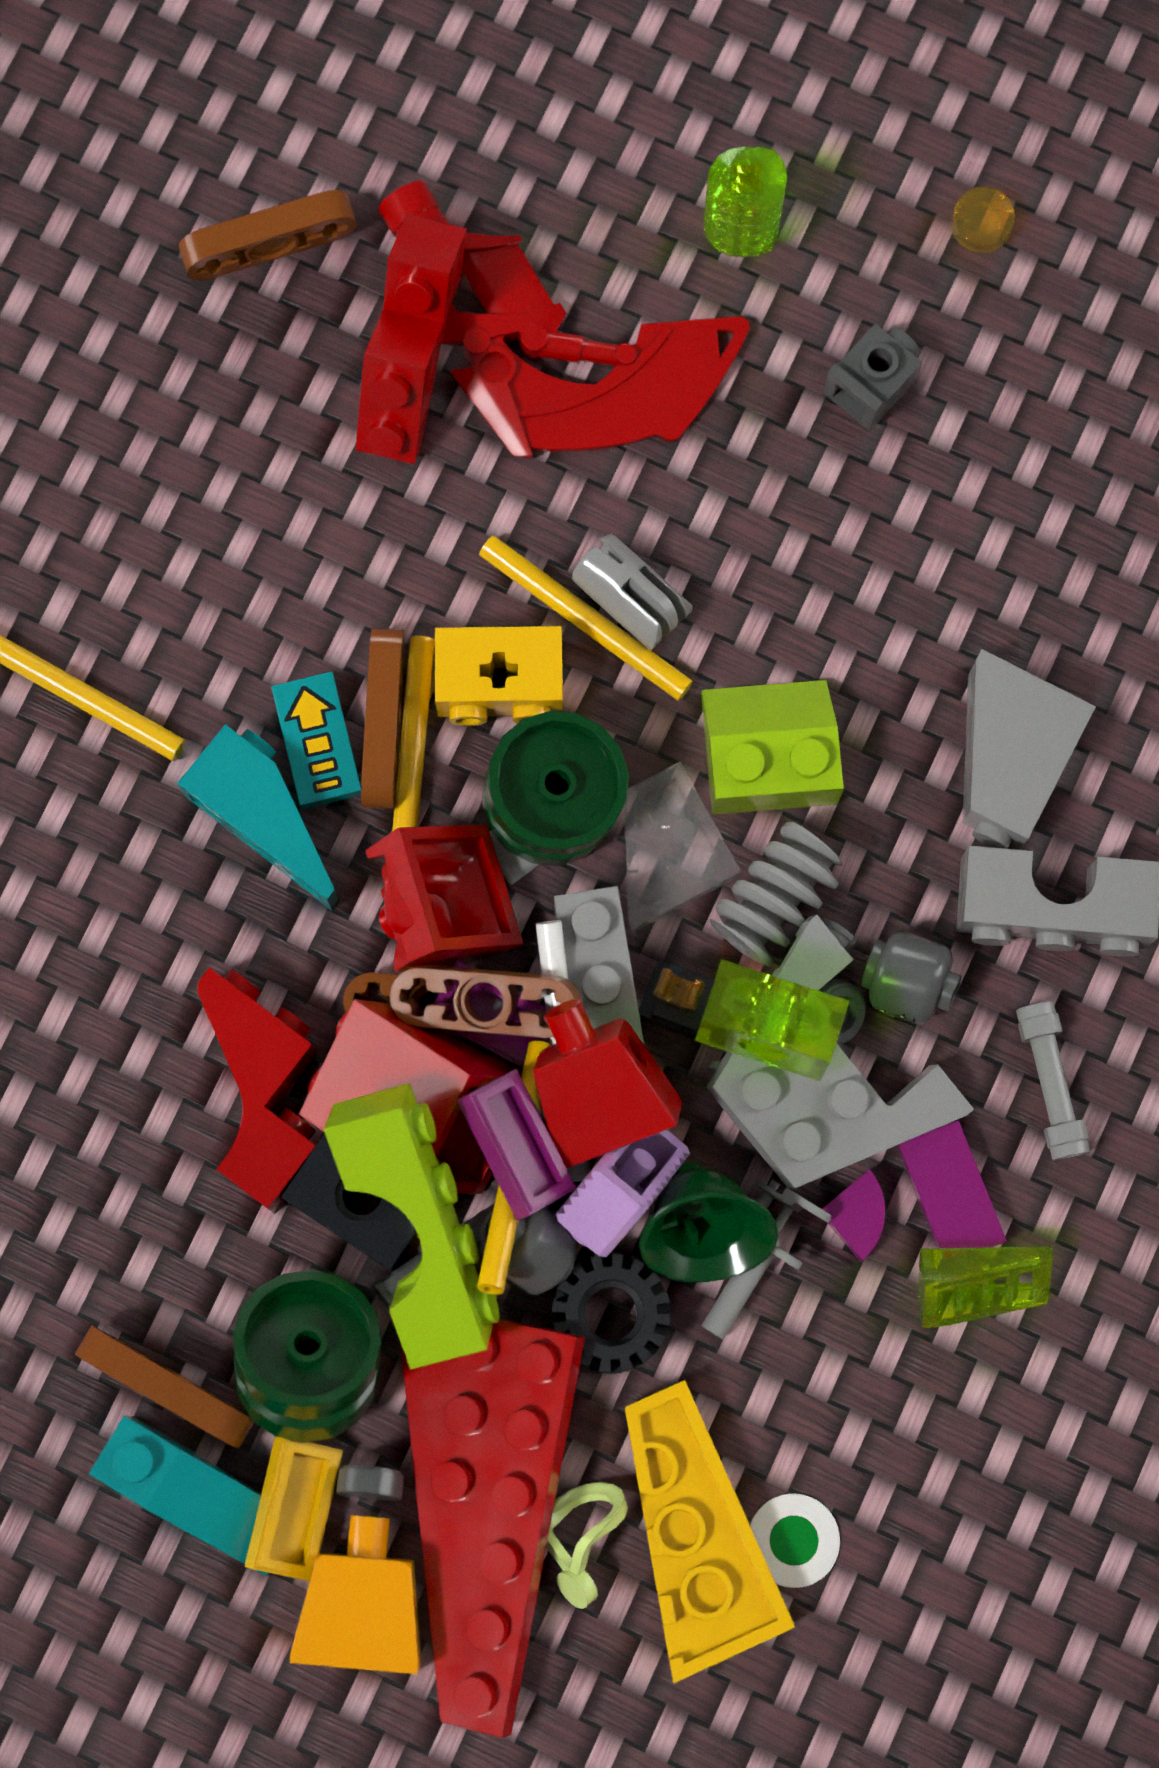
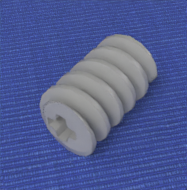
M786 822L780 830L785 844L770 841L766 845L764 852L769 863L753 861L750 864L748 872L754 883L745 880H737L734 883L732 892L738 903L728 899H721L715 909L722 923L713 919L709 920L715 930L738 951L768 967L774 961L764 945L768 941L785 948L790 944L781 925L785 921L797 927L801 926L805 919L797 908L800 902L817 909L823 904L813 889L815 884L819 883L834 890L839 885L829 869L832 864L842 866V861L838 855L818 837L794 822Z

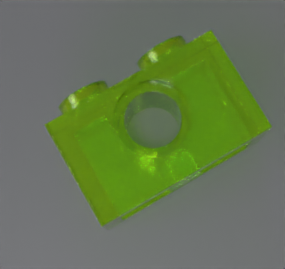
M722 959L713 981L695 1041L821 1081L831 1063L849 1000Z

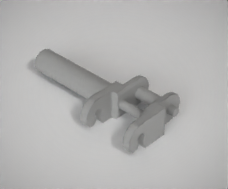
M773 1179L768 1186L759 1180L756 1183L757 1187L762 1190L756 1201L766 1209H768L774 1198L785 1204L775 1220L778 1234L793 1210L800 1212L802 1209H806L827 1223L832 1218V1215L787 1187L781 1195L776 1191L780 1184ZM778 1239L775 1249L764 1262L748 1272L729 1279L701 1326L724 1339L774 1256L797 1270H800L803 1262L780 1248L781 1241Z

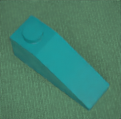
M225 724L177 782L180 790L193 804L332 911L340 900L276 763L271 760L276 751L253 731L246 729L240 736Z
M123 1416L90 1470L89 1475L151 1513L245 1564L261 1493L139 1418ZM256 1570L265 1576L269 1575V1572Z

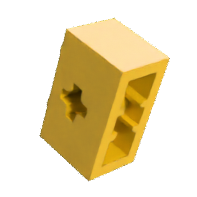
M562 626L435 628V704L438 717H449V722L454 725L476 726L487 723V716H512V721L518 724L524 718L547 711L563 712ZM494 669H506L505 688H493L491 679L494 675Z

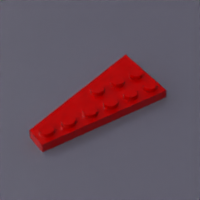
M499 1318L498 1322L493 1323L487 1350L410 1369L400 1342L440 1721L443 1723L499 1738L512 1735L585 1337Z

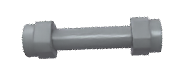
M1042 1002L1016 1010L1021 1041L1022 1043L1030 1042L1051 1125L1043 1131L1047 1147L1050 1149L1052 1161L1090 1153L1087 1140L1089 1136L1085 1120L1076 1121L1055 1037L1063 1031L1054 1002Z

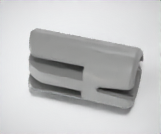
M607 534L600 539L603 543L601 549L592 546L573 570L572 580L651 651L661 642L662 637L668 635L677 626L678 622H681L693 611V605L613 534Z

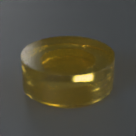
M977 187L968 190L957 201L951 219V228L956 240L963 247L974 252L984 253L998 249L1007 241L1015 220L1013 205L1006 195L994 188Z

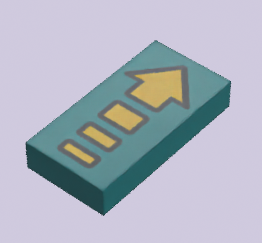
M333 672L271 686L301 810L361 796V785Z

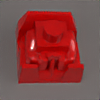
M488 825L398 827L365 850L368 859L385 858L386 861L381 870L384 888L381 890L384 906L379 912V922L385 934L391 939L396 940L397 946L393 960L395 972L406 971L420 965L454 967L457 960L468 964L524 944Z

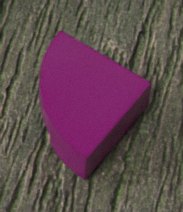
M870 1169L822 1209L832 1215L828 1224L860 1262L875 1248L882 1234L885 1221L883 1193Z

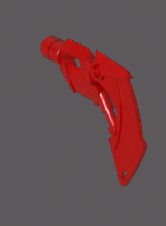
M423 180L410 182L388 195L378 207V211L395 238H397L406 214L450 224L445 215L441 213V208ZM466 233L462 272L487 314L457 312L452 304L442 344L463 347L464 357L472 363V366L449 372L512 456L532 459L531 450L580 452L608 449L633 444L653 437H659L667 442L677 441L712 397L734 362L749 333V321L741 316L641 324L638 338L634 345L629 343L621 345L583 339L584 336L558 332L567 313L561 303L554 304L518 245L523 242L521 236H491ZM730 332L733 337L720 357L717 333ZM518 340L522 354L533 360L543 357L573 363L585 361L615 366V368L596 384L569 382L549 376L532 367L518 357L506 343Z

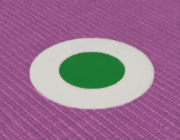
M785 1494L771 1499L755 1514L750 1527L776 1584L790 1588L805 1587L821 1580L831 1570L839 1553L840 1535L834 1517L822 1503L802 1494Z

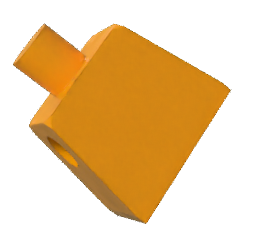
M350 1515L347 1554L322 1552L317 1555L293 1641L289 1663L408 1674L419 1673L422 1658L414 1560L386 1558L390 1518Z

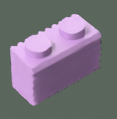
M668 1130L605 1153L556 1213L558 1222L570 1231V1235L578 1243L589 1247L598 1256L607 1257L646 1212L681 1164L690 1155L688 1147Z

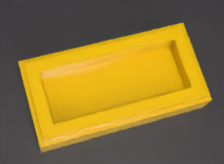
M280 1437L274 1438L244 1567L310 1581L317 1555L320 1553L343 1450L311 1442L302 1443Z

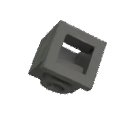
M875 323L838 364L835 363L828 371L823 393L870 432L917 380L922 366V361L916 357L919 353V348L915 341L903 330L892 327L886 332ZM874 358L887 370L876 372L870 368L868 361Z

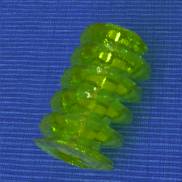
M762 146L731 148L719 155L709 168L703 227L706 238L713 247L728 256L747 257L768 253L777 241L787 172L784 161L774 149Z

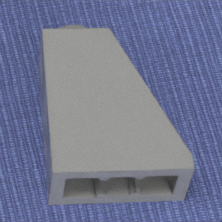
M981 649L968 675L963 823L974 829L973 837L988 847L1003 849L1011 847L1015 850H1021L1029 839L1096 706Z

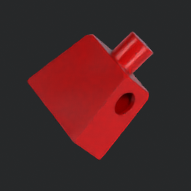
M573 999L559 1004L544 1015L556 1044L540 1051L533 1072L550 1137L566 1169L677 1126L682 1107L679 1094L627 1020L624 1018L616 1019L593 1028L580 999Z

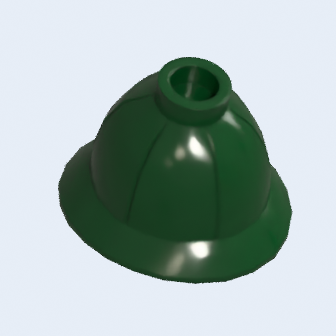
M685 1163L679 1167L656 1197L652 1217L641 1232L639 1247L642 1259L647 1266L664 1277L685 1282H712L739 1276L757 1267L775 1249L779 1235L776 1222L769 1210L759 1202L745 1196L736 1182L717 1171L705 1169L700 1164Z

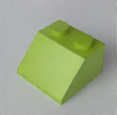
M826 680L701 690L712 815L838 804L844 785L838 726Z

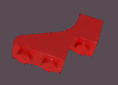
M408 214L405 216L387 261L383 310L364 353L356 451L410 464H415L423 440L442 339L450 308L461 280L467 228Z
M209 967L198 982L197 992L242 1098V1119L237 1137L230 1151L216 1170L275 1214L284 1202L282 1195L316 1146L309 1141L316 1130L286 1107L279 1116L272 1113L317 1054L314 1046L306 1040L312 1029L283 1007L274 1016L255 1002L262 992L231 969L223 978Z

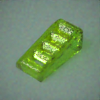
M1052 1247L920 1249L917 1301L921 1327L948 1326L1048 1304L1053 1261ZM1032 1271L1031 1283H1019L1021 1273ZM1006 1277L1005 1284H994V1279Z

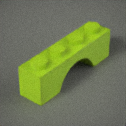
M410 1083L334 1103L324 1126V1132L345 1190L369 1193L389 1201L407 1216L419 1236L422 1259L408 1275L398 1281L389 1309L410 1369L487 1350L493 1323L499 1321L498 1304L495 1295L484 1293L477 1288L479 1277L474 1263L478 1262L476 1240L468 1223L460 1225L453 1206V1203L457 1202L455 1180L448 1164L439 1165L431 1143L436 1141V1130L428 1105L425 1102L417 1104Z

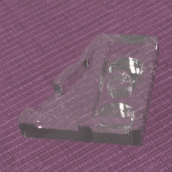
M681 762L628 789L627 801L624 805L628 926L633 933L740 876L741 870Z

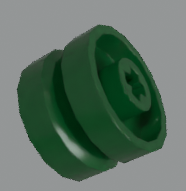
M547 711L524 718L502 736L490 759L484 776L482 808L490 831L508 852L532 864L560 866L585 858L606 840L627 801L629 772L621 748L603 726L578 713ZM545 782H554L556 791L565 793L562 795L551 794L546 789Z
M314 1270L282 1274L255 1290L241 1307L233 1333L234 1373L237 1395L252 1421L275 1437L302 1443L331 1439L354 1426L373 1402L380 1369L381 1335L378 1317L363 1292L340 1276Z

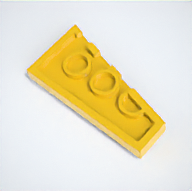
M685 1380L624 1407L673 1683L795 1628Z

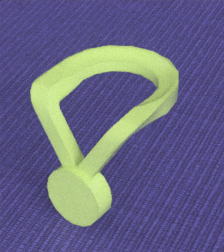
M604 1482L584 1484L564 1493L554 1503L546 1548L562 1569L556 1578L561 1593L572 1605L580 1609L586 1608L597 1599L598 1595L594 1581L585 1571L590 1548L596 1541L621 1523L628 1509L622 1489L614 1484ZM598 1500L611 1503L613 1505L611 1512L585 1533L577 1543L571 1558L554 1535V1527L572 1509L581 1504Z

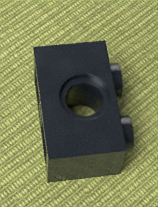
M324 1133L282 1195V1198L392 1272L400 1266L419 1236L416 1229L399 1208L381 1198L377 1209L370 1214L357 1215L349 1211L346 1202L349 1190H345Z

